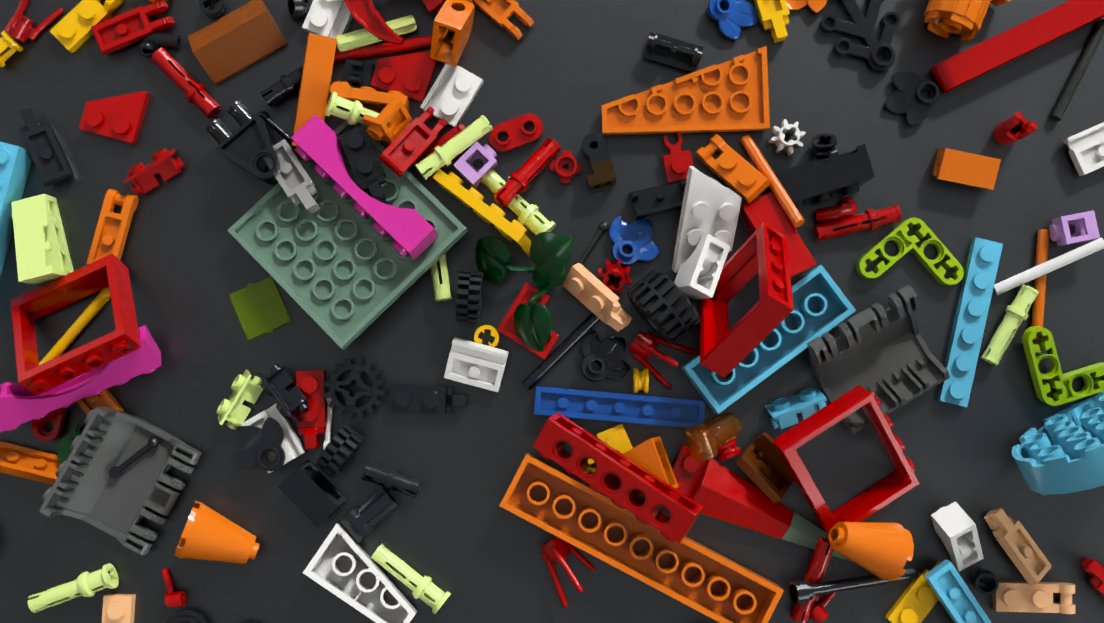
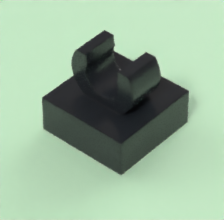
M346 59L342 81L348 82L353 88L371 87L370 83L375 69L374 63Z

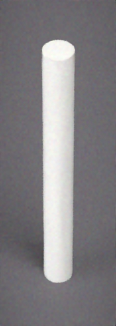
M1102 238L1096 239L994 284L993 290L996 295H1000L1104 249V240Z

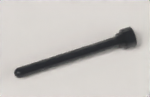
M907 568L903 576L891 581L881 579L874 574L810 584V582H805L804 580L791 581L789 583V596L794 605L805 604L813 599V596L913 580L918 578L919 572L916 568Z

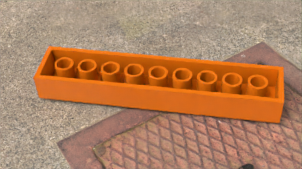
M529 453L525 454L499 505L719 623H768L784 592L778 584L687 536L680 544L665 539L660 534V531L651 525L641 523L633 513L627 509L617 507L603 493L593 491L586 483Z

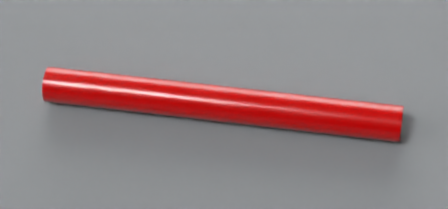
M432 35L406 39L402 45L388 42L363 46L345 52L338 50L335 51L334 63L346 61V59L354 60L431 47Z

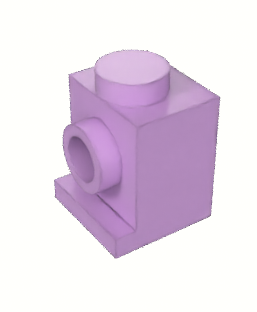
M476 141L453 166L476 189L483 177L498 165L495 159L498 155L489 145L485 144L482 146ZM476 161L484 163L483 167L479 170L473 167Z
M1094 210L1052 219V225L1049 226L1050 239L1056 241L1057 247L1100 238Z

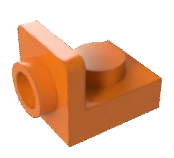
M392 98L376 118L365 114L362 121L367 127L366 131L371 138L376 141L383 140L392 143L412 121V118L400 99Z

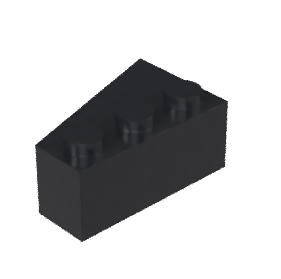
M865 144L857 146L851 152L840 155L835 153L829 155V158L815 162L810 161L775 173L797 209L805 207L806 201L816 199L817 203L831 200L833 199L832 194L843 192V196L859 192L860 186L875 177Z

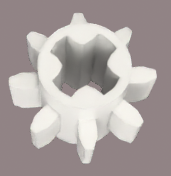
M784 119L781 122V128L774 126L771 129L776 135L769 140V143H775L777 147L776 153L784 150L790 156L794 151L793 146L797 149L803 147V143L799 139L806 132H800L798 121L794 124H788V121ZM786 133L791 135L789 142L783 140Z

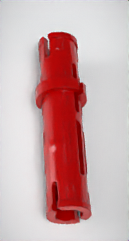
M160 48L152 54L151 61L185 94V99L189 103H194L208 119L214 118L221 111V106L206 92V87L202 83H197L165 48Z
M547 138L541 147L516 172H512L508 176L509 180L493 195L495 201L500 206L503 205L504 208H507L520 192H525L528 189V184L561 151L560 145L554 139Z
M898 205L875 211L871 208L865 210V213L815 224L814 232L817 241L820 242L825 239L867 229L875 231L879 226L901 222L902 215Z
M818 537L815 550L803 579L805 582H810V584L822 582L833 553L827 538L824 541L823 537ZM820 595L813 596V599L809 600L808 603L794 605L789 616L797 622L807 623L814 601H818Z

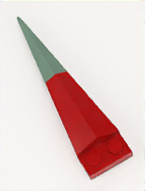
M684 444L680 445L671 465L679 485L676 489L703 506L701 514L814 550L818 537H823L824 541L825 538L828 539V534L779 501L774 504L759 488L719 462ZM833 550V556L851 561L848 558L841 555L840 553Z

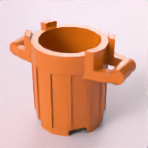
M929 0L924 13V23H929L927 29L935 35L948 39L950 33L963 35L961 41H969L980 30L990 3L994 6H1000L1012 0Z

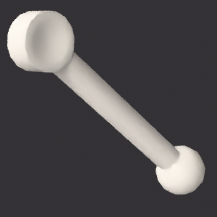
M325 397L329 405L333 400L331 397ZM327 406L323 450L331 442L333 407L329 408V406Z

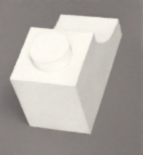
M709 234L702 235L692 255L684 263L680 264L674 281L686 297L694 301L713 297L731 246Z
M956 501L931 514L935 532L942 540L950 555L952 564L959 572L984 559L976 524Z

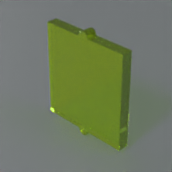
M272 276L255 284L248 283V287L229 295L248 340L266 332L273 333V329L292 321Z

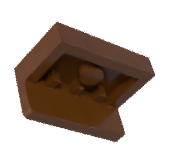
M763 432L747 444L735 463L775 504L783 498L795 480L772 442V437L768 433Z

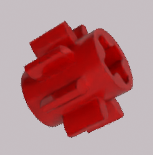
M620 258L617 262L612 263L607 259L605 269L598 268L597 275L603 277L600 281L611 291H619L622 294L624 284L631 285V278L626 276L631 272L630 266L624 268L621 265ZM613 273L615 277L619 276V279L616 280L614 277H610V274Z

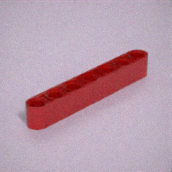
M1069 0L938 63L931 70L942 92L946 93L1103 18L1104 0Z

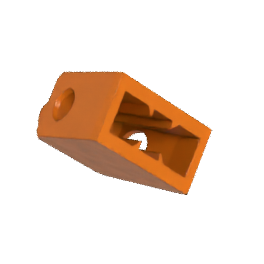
M472 0L445 1L434 19L430 58L454 67L457 66L472 31L475 12ZM455 31L452 39L449 40L448 34Z
M660 436L648 439L623 454L675 489L679 487ZM611 474L613 481L620 484L619 477ZM636 490L637 497L644 496L640 490Z

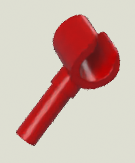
M168 568L161 570L167 592L165 594V604L168 607L184 606L186 603L184 591L174 590Z
M837 592L826 594L820 601L814 602L809 614L814 622L821 623L827 619L829 615L824 607L828 605Z

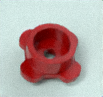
M568 150L563 151L561 156L556 161H551L549 165L550 170L556 172L560 177V182L563 184H568L575 174H580L583 170L582 164L577 162L572 152ZM568 165L569 168L565 170L563 166Z

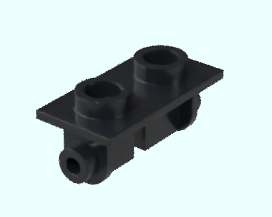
M651 31L643 58L693 73L697 71L704 47Z
M275 364L269 369V375L259 372L258 376L263 381L261 387L268 396H274L279 403L276 408L280 414L286 419L291 418L300 422L301 419L298 413L304 414L310 409L308 405L309 400L298 386H295L290 391L287 390L295 382L285 367Z

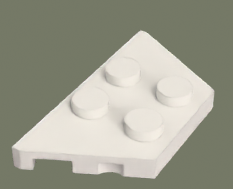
M689 166L671 268L674 273H678L680 264L684 263L692 255L702 235L709 234L731 246L729 252L732 251L742 197L703 174L694 166Z

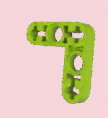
M916 217L901 222L860 257L856 264V271L860 277L867 280L874 279L882 275L908 251H911L941 285H955L962 280L964 275L963 267L930 228L921 219ZM915 225L918 228L915 231L916 235L920 239L926 236L927 240L916 246L915 243L920 240L915 235L908 236V226ZM887 241H893L897 244L898 253L895 256H889L885 253L884 246ZM927 244L934 245L937 249V256L933 260L926 258L924 255V247ZM878 257L882 259L873 267L875 273L873 271H865L867 266L865 261L871 262ZM943 258H945L946 261L942 262L941 264L946 269H954V272L952 273V276L954 278L946 279L944 277V275L946 274V270L942 267V265L937 266L935 268L934 264L940 262Z
M1031 326L1024 331L1022 343L1036 396L1042 403L1058 406L1104 391V380L1092 379V377L1097 378L1104 375V362L1063 374L1051 332L1039 326ZM1036 334L1042 335V339L1038 341V344L1032 341L1036 338ZM1047 358L1051 363V367L1048 372L1042 374L1038 369V365L1042 359ZM1082 377L1084 386L1080 391L1075 392L1072 388V382L1075 378ZM1050 387L1056 389V392L1052 393L1053 398L1047 396V393L1051 391Z

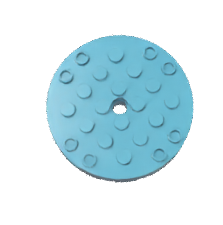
M1104 391L1073 403L1043 420V427L1038 430L1030 428L1019 438L1021 445L1017 444L1012 448V456L1027 485L1032 491L1041 493L1043 496L1074 493L1104 486Z

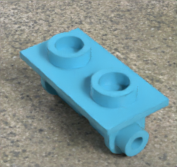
M817 387L801 390L799 394L788 398L776 399L772 404L764 407L772 417L770 418L772 427L782 430L799 423L797 413H801L802 419L805 420L827 406L825 403L827 398Z

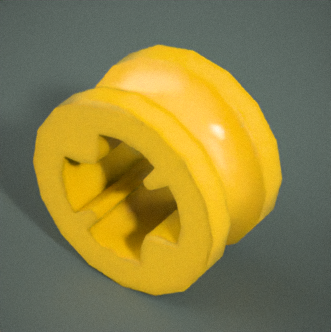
M490 325L480 326L474 334V341L483 344V340L479 338L480 333L483 332L485 334L484 330H491V336L495 337V340L492 344L488 343L489 346L495 348L500 339L498 331Z
M638 368L633 369V393H638L639 390L648 393V368H644L643 371H639Z

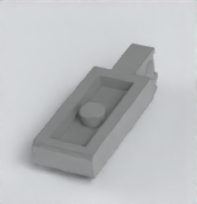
M285 139L274 145L281 166L280 170L275 174V178L288 198L296 206L303 203L306 210L312 215L321 209L312 196L318 192L315 188L316 185ZM263 158L271 170L273 166L271 158Z

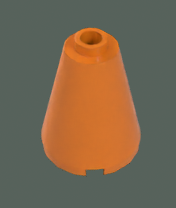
M195 501L174 556L186 559L246 564L248 559H255L260 544L255 542L256 536L202 502Z
M838 522L830 529L828 534L829 543L833 550L877 577L887 581L897 580L907 571L903 569L906 561L911 562L913 558L914 543L912 534L909 530L904 529L903 525L898 523Z

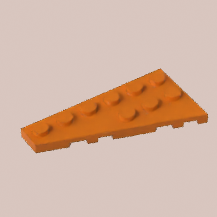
M767 46L749 54L734 57L732 60L724 63L715 64L676 78L674 81L666 84H659L641 93L632 94L601 105L602 135L768 131L770 129Z

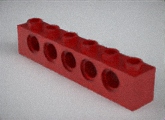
M559 412L547 419L533 445L535 449L540 451L542 457L549 461H555L563 467L567 474L579 477L587 483L590 489L603 493L611 499L614 505L627 509L635 515L638 521L645 525H651L669 541H675L680 544L688 535L704 508ZM564 442L571 446L572 453L565 449ZM588 458L594 460L596 469L589 465ZM611 474L619 477L620 484L613 481ZM636 490H640L644 494L645 500L637 497ZM660 506L666 507L669 510L670 517L665 516L661 512Z

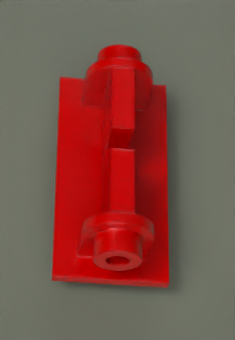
M163 148L151 156L153 161L144 166L140 162L127 170L129 175L125 178L124 183L126 184L131 180L133 182L130 186L132 191L136 195L140 193L144 195L160 184L155 174L159 173L162 179L166 181L182 172L181 168L185 167V164L180 157L175 159L172 156L176 151L175 148L170 151Z

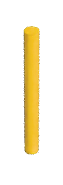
M109 287L102 289L40 361L39 365L64 353L111 298Z

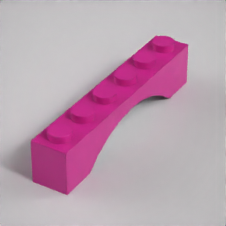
M316 114L291 137L297 145L294 149L295 152L305 162L311 159L316 164L313 169L325 181L330 178L335 183L333 189L344 200L349 196L355 202L352 207L364 219L369 216L375 222L372 227L383 238L389 235L395 241L392 246L401 256L405 257L408 254L415 260L439 237L436 230L415 209L399 208L384 204L370 197L357 187L346 169L342 144L338 136Z
M146 325L138 328L141 348L84 373L73 380L60 384L47 392L35 395L19 383L6 382L1 384L0 433L12 431L32 419H41L56 409L70 407L76 401L87 396H96L111 386L123 385L135 376L155 371L161 366V351Z

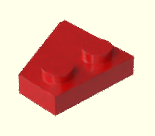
M430 51L378 59L370 86L387 93L391 90L398 91L407 96L409 100L423 103L438 61L430 58Z
M141 91L86 102L79 129L84 132L136 145L151 95L148 92Z

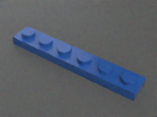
M536 386L534 415L553 416L559 412L569 418L703 429L706 401Z

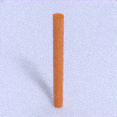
M743 136L740 142L758 170L769 179L770 189L793 225L800 227L805 222L800 212L751 136Z
M1039 229L1037 231L1035 266L1048 261L1049 230ZM1047 274L1034 279V289L1039 294L1033 301L1031 326L1043 327ZM1036 334V338L1032 341L1038 342L1042 339V335Z

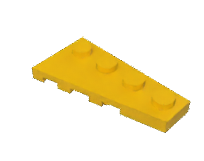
M441 169L436 172L432 178L444 190L468 209L471 207L473 212L488 225L492 223L494 228L510 242L514 240L522 249V252L530 257L531 241L526 236L525 232L527 229L515 219L509 222L504 218L506 213L494 203L490 207L482 201L485 197L473 187L469 191L462 186L464 181L450 171L448 175Z

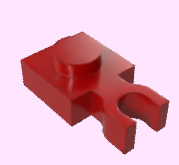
M681 132L676 134L678 140L676 144H670L667 135L662 137L664 147L669 151V154L662 156L667 183L687 180L689 166H694L690 150H681L683 142Z

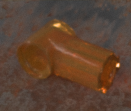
M728 412L708 424H698L690 427L685 433L693 459L695 461H706L715 457L718 454L717 448L739 436L742 427L734 414Z

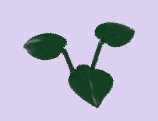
M553 232L537 234L530 246V257L536 264L535 267L508 265L511 258V250L508 245L497 237H482L476 243L475 256L477 269L479 272H483V278L491 283L502 281L506 270L511 272L533 273L532 279L534 284L541 288L537 294L530 298L529 304L521 303L516 307L514 326L520 339L529 348L537 352H543L545 344L550 338L553 322L547 307L541 303H536V301L544 294L550 293V287L559 286L564 283L566 278L565 268L571 255L574 237Z

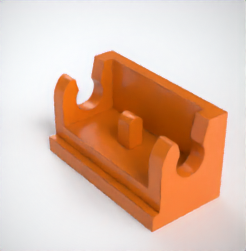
M938 148L933 175L936 176V179L994 190L1001 159L947 148Z

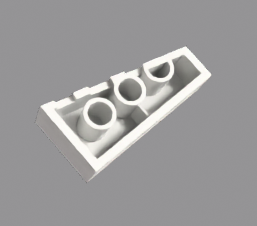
M336 523L303 571V574L375 623H410L417 613L415 607L340 523Z

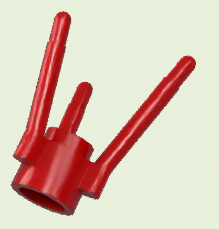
M21 0L14 16H12L4 30L24 43L28 37L35 40L41 31L63 14V9L59 8L33 29L32 25L34 22L23 15L30 0Z
M639 331L628 349L634 353L632 358L639 361L645 368H648L649 372L670 390L672 388L671 384L644 356L650 359L653 354L672 366L677 367L678 362L657 350L658 344L656 343L695 356L700 352L678 343L675 345L670 344L649 331L647 334Z
M556 536L541 546L544 552L541 556L548 567L563 607H567L568 603L552 561L555 565L560 563L580 593L583 592V588L565 560L569 556L567 550L591 572L595 571V567L570 543Z

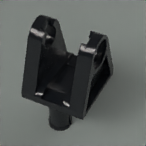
M239 100L234 104L241 113L234 109L232 105L228 109V113L241 126L237 131L232 134L221 119L212 121L219 129V132L211 124L206 127V131L219 144L215 150L221 156L268 185L275 186L278 183L277 179L270 178L275 176L281 166L274 148L278 141L273 129L258 114L253 115L244 105V102ZM265 157L271 158L273 166L268 172V165L263 159Z

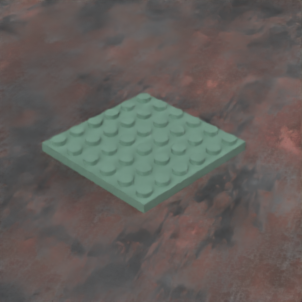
M345 120L334 132L338 136L361 126V124L349 125L347 120ZM370 137L379 157L385 148L378 141ZM342 147L343 159L345 162L346 169L352 181L357 185V187H359L357 180L354 176V173L352 171V168L347 159V156ZM311 159L307 162L302 160V166L316 185L315 188L318 192L312 196L321 208L320 210L311 215L303 203L296 206L288 198L278 182L227 231L342 350H345L468 230L408 170L401 177H398L380 161L387 176V182L381 184L387 199L381 202L399 208L415 209L436 230L439 236L415 260L408 254L403 257L392 246L395 241L389 235L383 238L372 227L375 222L369 216L364 219L352 207L355 202L349 196L344 200L333 189L335 183L330 178L325 181L313 169L316 164ZM369 190L364 191L366 194L372 197Z

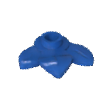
M709 0L708 13L711 18L718 21L720 32L724 36L737 40L740 36V27H749L759 22L757 9L748 2L749 0ZM720 2L725 6V11L720 8Z
M621 216L614 219L609 229V237L614 244L612 256L616 262L620 258L621 265L629 266L636 261L649 262L658 255L661 248L656 243L650 241L654 229L649 219H639L631 225ZM622 248L630 249L631 254L623 253Z

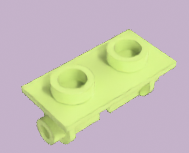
M247 369L243 375H237L231 386L232 394L228 400L225 398L222 400L216 411L220 425H223L224 421L227 420L226 425L231 429L236 430L238 426L241 427V424L251 411V408L243 404L244 400L255 404L263 391L261 387L263 381L260 377L255 376L253 380L250 379L252 375Z

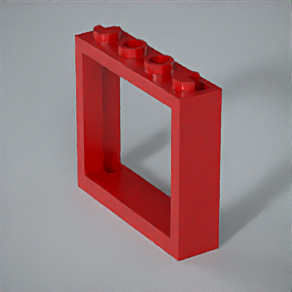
M762 223L724 264L713 297L700 300V365L724 378L794 310L787 236L765 223ZM759 271L760 300L729 331L728 303Z
M113 254L11 300L18 383L35 395L47 392L60 384L73 380L84 373L141 348L129 270ZM109 286L116 330L39 365L34 321Z
M860 385L772 440L821 528L827 534L838 522L863 521L919 484L914 474L915 465L908 457H905L903 453L905 450L904 444L891 430L894 427L892 421L879 408L882 405L881 400L876 397L873 390L869 392ZM862 407L895 472L831 512L796 449Z

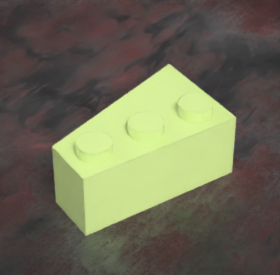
M41 194L11 202L18 282L43 286L73 272L74 269L57 199L47 194Z

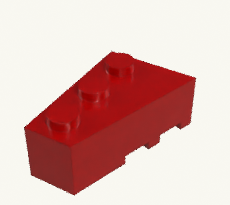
M772 191L740 207L739 214L750 236L762 223L787 236L790 277L817 265Z

